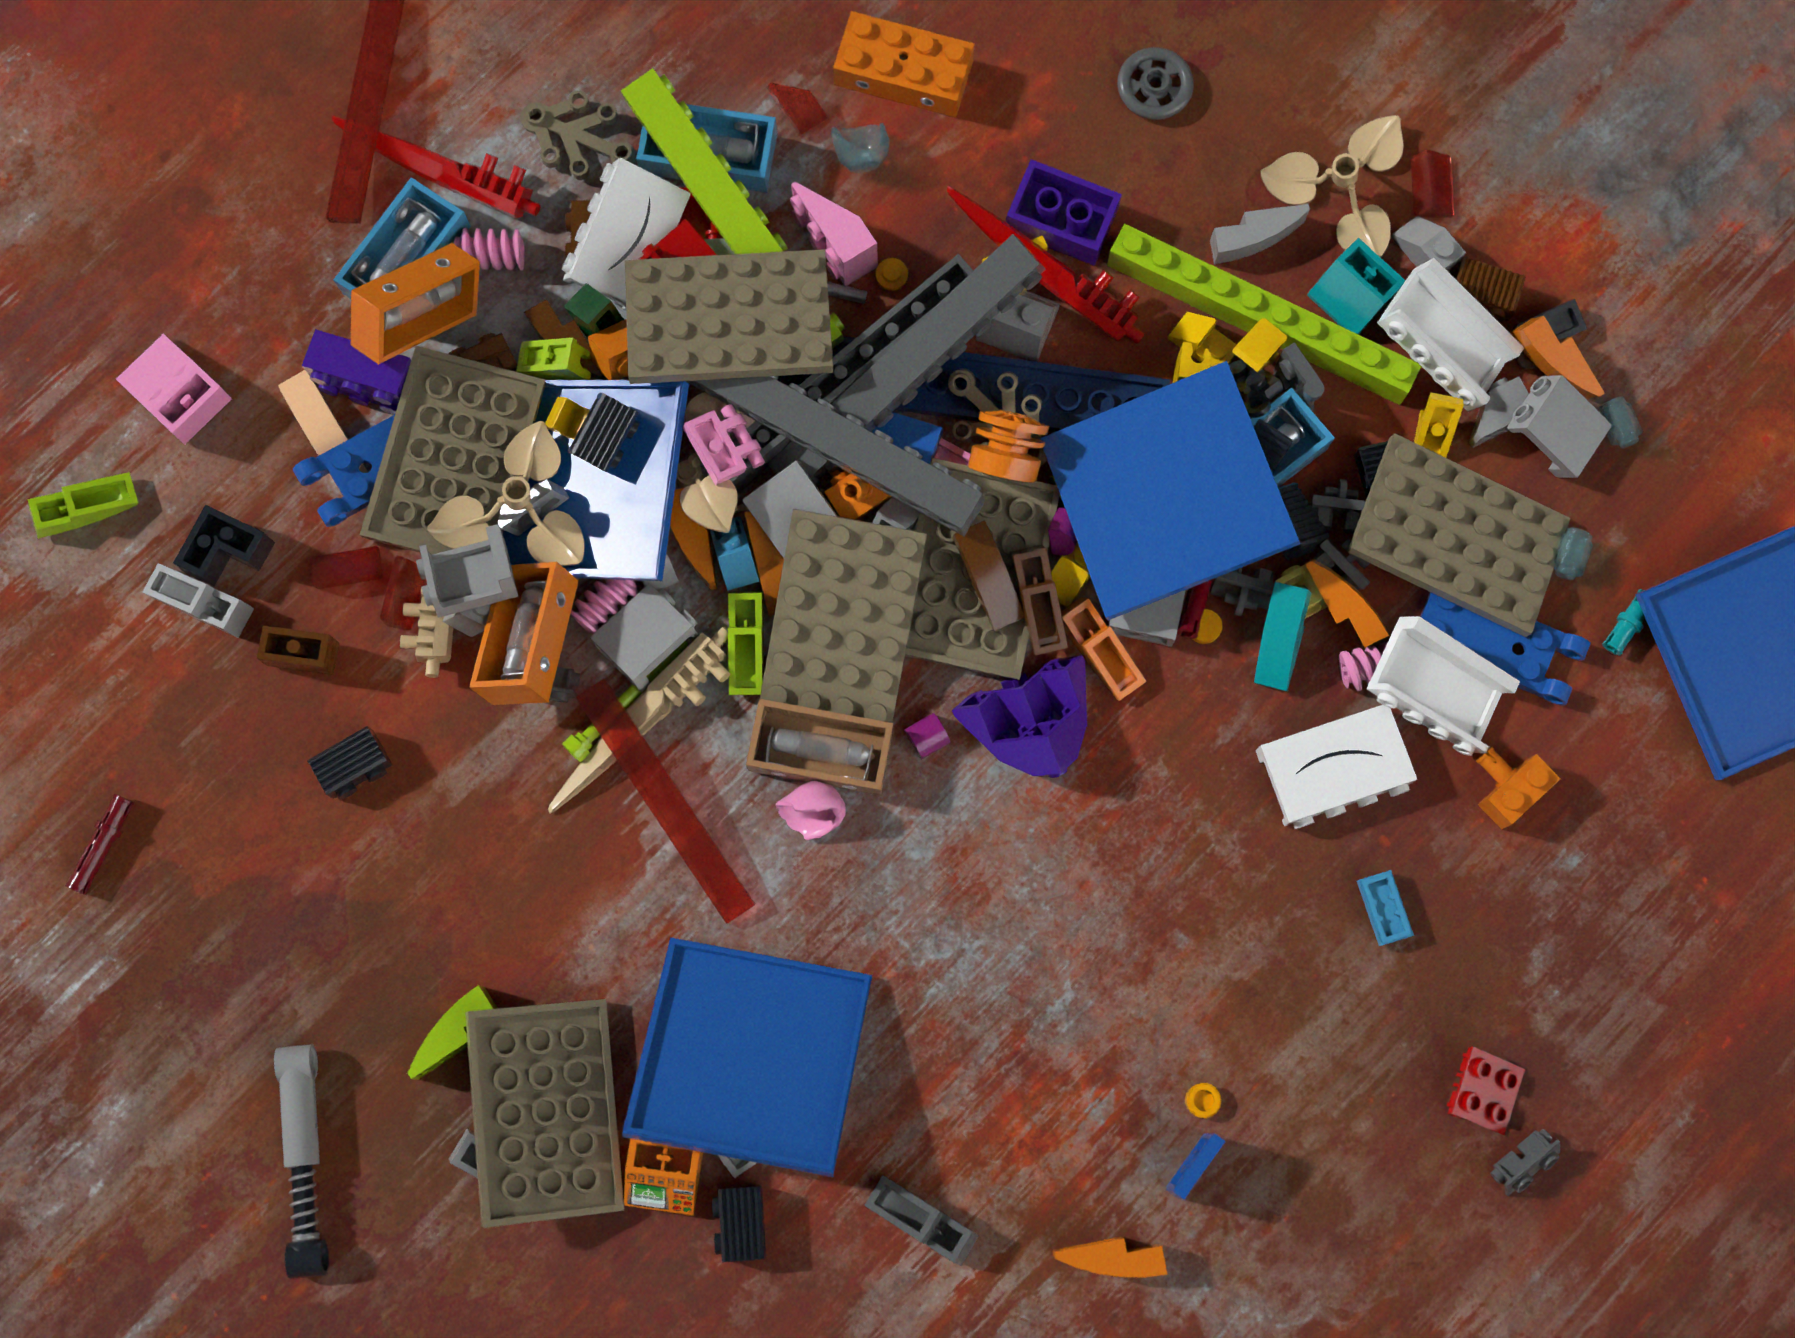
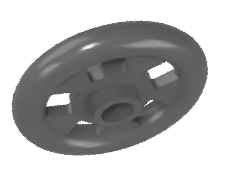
M1151 47L1135 52L1124 62L1118 74L1117 86L1119 95L1129 110L1143 118L1159 120L1176 115L1188 104L1193 93L1194 80L1189 65L1180 55L1165 48ZM1152 60L1165 62V70L1159 67L1151 68ZM1136 68L1144 72L1139 82L1131 78ZM1179 75L1181 86L1172 87L1170 76ZM1151 82H1158L1161 87H1160V88L1151 87V86H1150V83H1151ZM1139 90L1149 98L1145 103L1140 102L1134 96ZM1169 95L1172 102L1160 106L1157 99Z

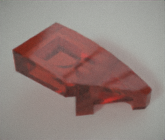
M770 83L766 86L780 110H784L799 136L828 118L810 90Z

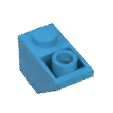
M741 517L732 519L729 533L710 530L727 591L759 582Z

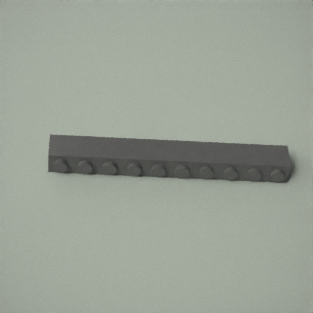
M1012 234L831 404L836 408L834 412L843 417H846L847 414L856 417L865 424L863 428L870 432L876 426L878 428L883 427L894 416L892 412L900 404L906 405L918 394L916 389L925 381L927 383L931 382L942 372L941 366L948 359L954 360L966 350V343L974 335L978 337L985 333L992 325L991 319L999 312L1005 313L1011 309L1017 302L1015 297L1025 288L1026 290L1033 288L1042 279L1041 273L1045 270V267L1021 240ZM793 441L768 463L777 475L796 460L801 461L817 488L821 484L820 478L828 471L832 473L839 468Z
M957 254L833 357V373L812 374L803 381L799 387L807 392L806 397L816 402L820 398L832 404L970 275L973 269ZM757 421L751 424L747 431L753 440L756 439L761 447L759 452L765 463L757 468H753L748 458H743L747 469L744 473L729 479L734 484L737 493L770 467L768 463L791 440ZM734 438L732 442L735 447L740 446L738 440ZM702 465L701 467L704 469V471H705V472L707 473V475L709 476V474H708L706 468L704 467V465Z
M778 376L686 381L727 405L732 404L736 410L962 536L966 535L985 503L983 494L980 492L981 488L974 482L965 478L961 482L950 476L952 472L945 466L934 462L933 466L921 460L923 456L916 450L905 446L904 449L892 444L894 440L887 434L876 430L875 433L863 428L865 424L850 414L843 417L835 413L836 408L827 401L819 398L816 402L806 397L807 392L794 383H789L787 386L777 381Z

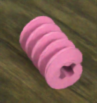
M463 228L461 236L455 238L454 244L479 260L482 270H487L492 263L495 270H501L503 264H505L507 270H514L516 264H518L519 269L523 271L525 250L524 241L521 238L519 229H515L512 239L508 237L506 229H502L499 238H496L493 229H489L487 237L483 238L480 228H476L474 237H470L468 229Z
M605 579L607 584L596 581L594 586L597 594L586 590L584 595L588 603L577 599L574 603L578 612L571 610L570 615L587 632L594 634L599 630V623L604 625L609 620V614L614 616L619 611L618 605L625 606L629 602L627 599L628 595L635 597L638 594L637 585L633 580Z
M1386 642L1380 643L1378 649L1373 645H1369L1366 647L1365 652L1361 648L1353 649L1352 655L1348 651L1340 652L1339 668L1344 686L1347 689L1349 688V683H1353L1356 690L1361 691L1363 680H1366L1369 685L1386 648Z

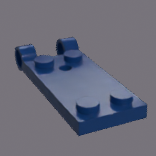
M395 415L317 457L302 460L293 468V472L302 486L311 485L327 474H330L343 495L342 498L329 500L319 507L317 512L326 527L335 526L368 507ZM370 463L372 469L368 473H362L359 470L361 464Z
M1430 592L1420 616L1519 680L1518 688L1562 706L1567 704L1572 687L1562 681L1545 678L1554 652L1557 651L1571 659L1584 660L1591 645L1587 639L1581 636L1566 634L1538 621L1535 623L1532 634L1524 637ZM1514 644H1521L1523 646L1524 653L1522 655H1516L1513 652L1512 647Z

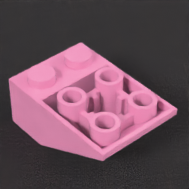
M797 182L791 184L793 197L790 198V202L794 208L791 211L798 226L800 228L805 226L811 234L808 238L814 250L825 249V257L828 260L826 267L835 280L840 278L844 286H847L877 268V242L859 216Z
M164 334L116 378L126 390L184 445L232 400L206 372Z

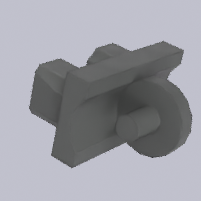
M1339 479L1337 487L1325 486L1324 496L1313 495L1311 502H1308V504L1312 505V510L1315 511L1316 516H1319V521L1322 522L1323 527H1326V531L1332 528L1333 516L1344 517L1343 532L1354 535L1366 501L1357 500L1358 490L1347 489V479Z
M1326 539L1320 545L1322 549L1314 557V560L1330 569L1337 564L1345 572L1341 577L1357 590L1359 588L1363 590L1371 583L1352 564L1356 560L1365 569L1371 563L1352 554L1346 557L1330 539ZM1347 539L1341 545L1346 551H1348L1350 546V539Z
M1242 568L1216 577L1211 594L1223 597L1224 602L1234 604L1235 615L1241 616L1244 607L1252 610H1257V607L1268 610L1275 585L1273 583L1272 571L1263 568L1256 569L1253 577L1242 575Z

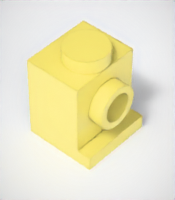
M1299 565L1292 566L1281 574V578L1275 580L1279 583L1308 588L1312 592L1305 619L1327 607L1306 565L1301 567Z

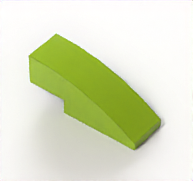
M129 472L62 487V492L28 499L29 511L38 539L92 524L138 505V499Z
M763 591L729 592V695H761L764 672Z
M476 986L460 998L441 1017L427 1035L408 1071L411 1079L419 1080L468 1047L465 1013L468 1011L498 1009L485 987Z

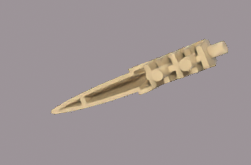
M421 587V603H404L403 616L420 617L418 619V636L401 635L400 648L416 649L415 656L417 662L426 663L425 676L436 678L439 677L440 663L449 662L451 659L453 627L443 622L445 616L438 618L433 605H426Z
M723 627L711 639L702 632L623 712L590 750V754L578 765L549 805L548 810L550 814L587 787L638 742L660 719L663 720L671 712L672 704L680 707L684 703L682 699L687 696L696 706L701 705L705 701L706 696L696 685L700 681L704 684L708 680L707 674L711 672L720 682L728 679L730 672L720 663L722 660L725 662L728 659V656L720 649L728 641V632Z

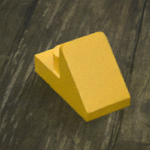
M1187 312L1167 337L1180 348L1183 342L1192 343L1193 354L1191 356L1199 362L1204 360L1203 354L1205 349L1208 348L1211 352L1210 367L1225 361L1229 365L1236 356L1232 350L1237 344L1214 329L1217 323L1215 318Z
M1262 318L1235 346L1232 352L1256 372H1259L1271 365L1279 355L1277 352L1287 340V336L1267 319Z
M1430 392L1425 410H1420L1414 443L1446 458L1464 406L1463 399Z
M557 397L545 424L547 429L574 440L590 410L578 405L569 398Z
M1078 541L1073 552L1068 555H1062L1051 572L1059 604L1065 608L1073 603L1091 578Z

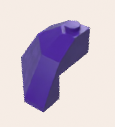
M1083 655L1049 661L1043 664L1044 667L1035 675L1027 678L1026 673L1023 672L1019 681L1006 679L1000 682L1002 688L999 690H980L967 696L952 710L953 715L1000 762L1032 776L1048 775L1049 778L1059 777L1068 771L1067 768L1078 758L1087 726L1086 672Z

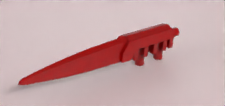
M332 115L334 124L391 161L437 185L516 219L523 217L525 212L537 216L540 212L541 205L530 200L533 189L522 185L526 169L514 165L510 178L507 179L493 173L498 157L486 153L481 167L470 163L462 164L403 139Z
M948 185V195L998 247L1012 234L1021 240L1045 267V270L1041 273L1042 279L1039 281L1040 284L1115 341H1119L1124 335L1136 344L1141 341L1145 334L1133 325L1138 319V314L1131 311L1140 298L1138 294L1129 290L1120 302L1116 300L1112 294L1104 291L1114 278L1106 270L1102 271L1095 282L1088 279L1089 277L1084 273L1076 279L1075 271L1066 264H1063L1013 226Z

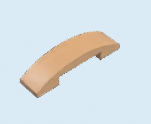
M305 370L278 385L318 456L348 440L325 402L322 393L318 390L316 383L310 380V376ZM361 464L359 470L362 473H368L365 465Z

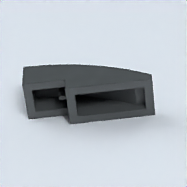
M882 1175L864 1205L959 1266H962L979 1237L972 1230Z

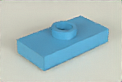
M1391 870L1357 880L1379 946L1414 936Z

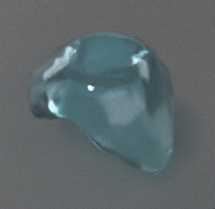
M880 123L879 126L870 124L840 131L836 127H832L830 135L840 163L850 172L864 173L874 171L885 161L889 151V137L883 123Z

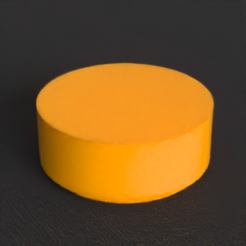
M1204 609L1198 637L1193 639L1195 642L1209 644L1218 638L1222 631V621L1217 613Z
M1198 1083L1187 1091L1185 1104L1188 1111L1195 1117L1209 1118L1219 1111L1221 1096L1213 1085Z

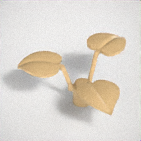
M1399 116L1382 117L1358 128L1349 140V154L1345 153L1337 156L1333 161L1332 168L1326 169L1321 177L1317 178L1319 167L1315 159L1303 152L1286 154L1261 170V178L1268 191L1278 200L1289 205H1303L1311 202L1316 195L1315 184H1321L1329 177H1332L1333 182L1337 186L1347 187L1354 214H1347L1339 221L1336 230L1338 243L1346 250L1360 238L1379 257L1383 256L1390 241L1391 227L1389 218L1383 209L1373 204L1359 211L1354 183L1358 178L1359 167H1363L1365 163L1371 170L1380 172L1391 169L1399 162L1403 153V138Z
M705 392L695 396L687 405L685 411L686 422L713 410L720 421H723L725 418L721 413V409L727 406V404ZM688 460L680 462L676 479L679 488H684L680 494V503L685 514L705 528L729 533L738 500L734 484L727 480L715 486L710 475L705 478L703 477L700 465L692 467L688 464Z
M538 421L526 427L507 446L504 453V465L506 471L514 477H510L504 482L502 486L503 496L497 498L496 504L487 515H484L483 505L477 499L470 496H457L447 501L440 508L434 520L427 527L429 534L442 545L452 549L489 540L486 527L489 526L486 522L495 516L502 505L506 504L508 508L515 511L526 509L537 525L527 536L528 551L537 562H558L561 566L577 565L582 562L585 545L577 522L567 513L558 510L549 512L542 522L530 503L529 478L537 482L548 480L557 473L561 464L559 447L548 431L546 424L543 421Z

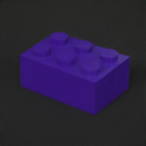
M1031 159L1007 213L1006 222L1031 240L1043 235L1048 248L1095 266L1117 214L1122 194Z
M315 329L302 367L309 374L310 380L317 384L319 391L331 396H337L338 393L348 395L351 401L360 405L367 406L371 402L380 405V409L395 415L411 359L398 354L378 365L351 346L350 339Z

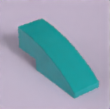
M1275 582L1261 639L1254 683L1288 691L1305 629L1303 624L1312 592L1308 589Z

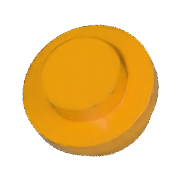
M888 258L877 266L876 280L882 288L897 290L907 282L908 269L901 260Z

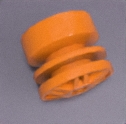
M1005 410L980 411L979 420L993 425L992 428H976V433L989 439L988 445H972L968 467L978 472L1010 480L1036 482L1041 460L1027 454L1028 448H1044L1045 442L1031 438L1032 433L1047 435L1049 426L1036 421L1031 416Z

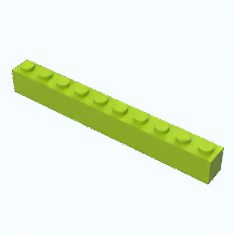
M652 68L621 90L629 107L734 254L784 252L788 249L777 232L771 235L765 226L769 221L760 207L757 206L753 209L749 204L747 198L750 197V194L740 180L734 183L728 172L732 169L723 155L719 153L715 156L709 148L713 142L702 127L699 129L694 127L690 121L694 116L683 100L677 103L672 96L675 89L665 74L659 77ZM834 312L830 314L832 349L844 341L841 331L845 329Z
M1123 225L1110 250L1107 266L1247 333L1260 319L1265 318L1286 334L1287 340L1281 346V349L1295 342L1308 362L1398 405H1401L1409 393L1421 368L1419 363L1129 225Z

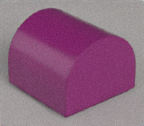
M1060 507L1048 528L1051 552L1055 555H1068L1073 552L1077 544L1066 509Z
M934 713L904 730L921 760L950 744L947 732Z

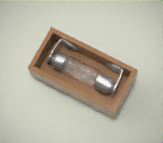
M759 699L746 767L751 772L805 782L818 781L837 788L881 795L893 736V723Z

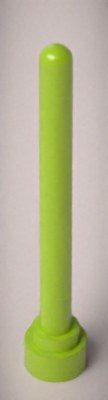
M686 640L646 676L650 683L688 647ZM632 684L582 734L579 732L575 736L571 734L562 743L564 748L581 763L590 754L589 750L593 747L591 743L642 693Z

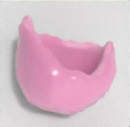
M810 781L799 786L776 803V809H779L778 813L781 818L786 820L787 825L792 830L799 831L805 840L823 837L838 827L846 814L845 803L838 791L832 785L818 781Z

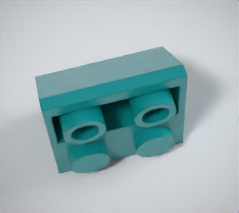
M1358 238L1334 261L1308 292L1307 296L1338 325L1359 335L1391 303L1406 280Z

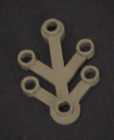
M574 91L570 94L569 100L549 107L543 103L534 102L528 104L521 112V123L526 131L536 134L542 149L540 153L542 162L549 168H554L560 164L561 155L558 148L552 145L548 131L561 136L570 160L569 169L571 175L577 180H584L590 174L588 162L582 158L577 143L610 157L612 163L621 158L617 156L618 152L627 151V156L622 158L636 165L637 156L633 146L629 143L620 142L613 144L585 132L601 125H613L617 121V110L611 103H604L599 106L596 113L567 123L557 120V118L572 112L583 113L589 108L587 95L583 91ZM581 98L584 100V103L581 105L573 104L576 99ZM605 111L613 112V115L609 118L602 116ZM535 114L542 115L541 118L538 120L531 119V117ZM549 153L556 154L553 160L545 159ZM578 165L585 167L584 171L580 173L575 172L574 169Z
M960 368L950 375L948 386L953 394L966 396L981 411L1000 410L975 386L976 379L970 370ZM1007 371L1002 373L997 381L998 388L1002 391V410L1016 412L1015 388L1018 385V378L1013 372ZM1005 376L1011 377L1014 381L1013 387H1004L1002 378ZM962 377L967 381L965 389H959L956 386L955 381L957 378ZM1030 394L1024 398L1021 407L1027 416H1031L1039 422V411L1042 408V401L1037 395ZM1029 399L1035 400L1038 403V408L1034 411L1028 410L1026 401ZM960 419L954 424L952 433L956 439L966 440L970 436H980L976 433L977 427L992 428L993 424ZM959 424H964L968 427L969 432L967 435H960L957 432ZM1032 433L1031 438L1038 440L1042 438L1040 434ZM983 442L982 445H988L989 442ZM1039 448V455L1036 458L1041 460L1040 466H1042L1047 461L1044 449Z

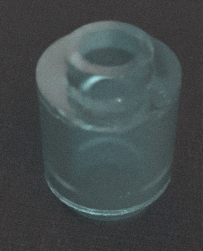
M1625 397L1612 399L1599 407L1601 414L1612 424L1607 432L1611 445H1619L1620 448H1626L1639 441L1638 436L1643 433V430L1631 403H1627Z
M1567 528L1565 534L1561 535L1553 561L1557 576L1567 580H1574L1575 577L1584 575L1593 548V543L1591 542L1592 535L1577 528Z

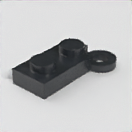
M1575 299L1566 301L1532 317L1545 316L1558 340L1571 337L1587 329ZM1525 320L1515 326H1512L1513 330H1515L1528 320ZM1523 351L1519 357L1515 358L1517 364L1524 369L1536 367L1532 361L1527 362L1524 359Z
M1238 359L1231 363L1229 367L1240 390L1242 399L1246 401L1245 407L1249 417H1262L1271 408L1270 400L1284 390L1280 379L1262 369L1256 372L1243 360ZM1261 405L1259 408L1253 409L1255 406Z

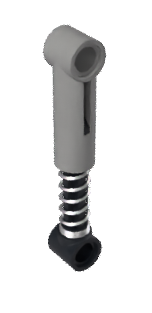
M313 1044L279 1047L275 1050L274 1069L280 1086L284 1168L288 1167L292 1173V1177L288 1181L292 1183V1190L289 1194L293 1195V1203L290 1204V1207L294 1209V1215L290 1217V1219L294 1220V1228L291 1230L293 1232V1240L286 1245L285 1269L289 1279L322 1276L328 1273L329 1251L326 1240L319 1239L320 1233L316 1230V1224H318L319 1220L315 1216V1212L319 1208L315 1206V1199L318 1196L314 1194V1187L317 1183L313 1181V1174L316 1173V1170L313 1169V1164H320L315 1078L318 1072L317 1052Z

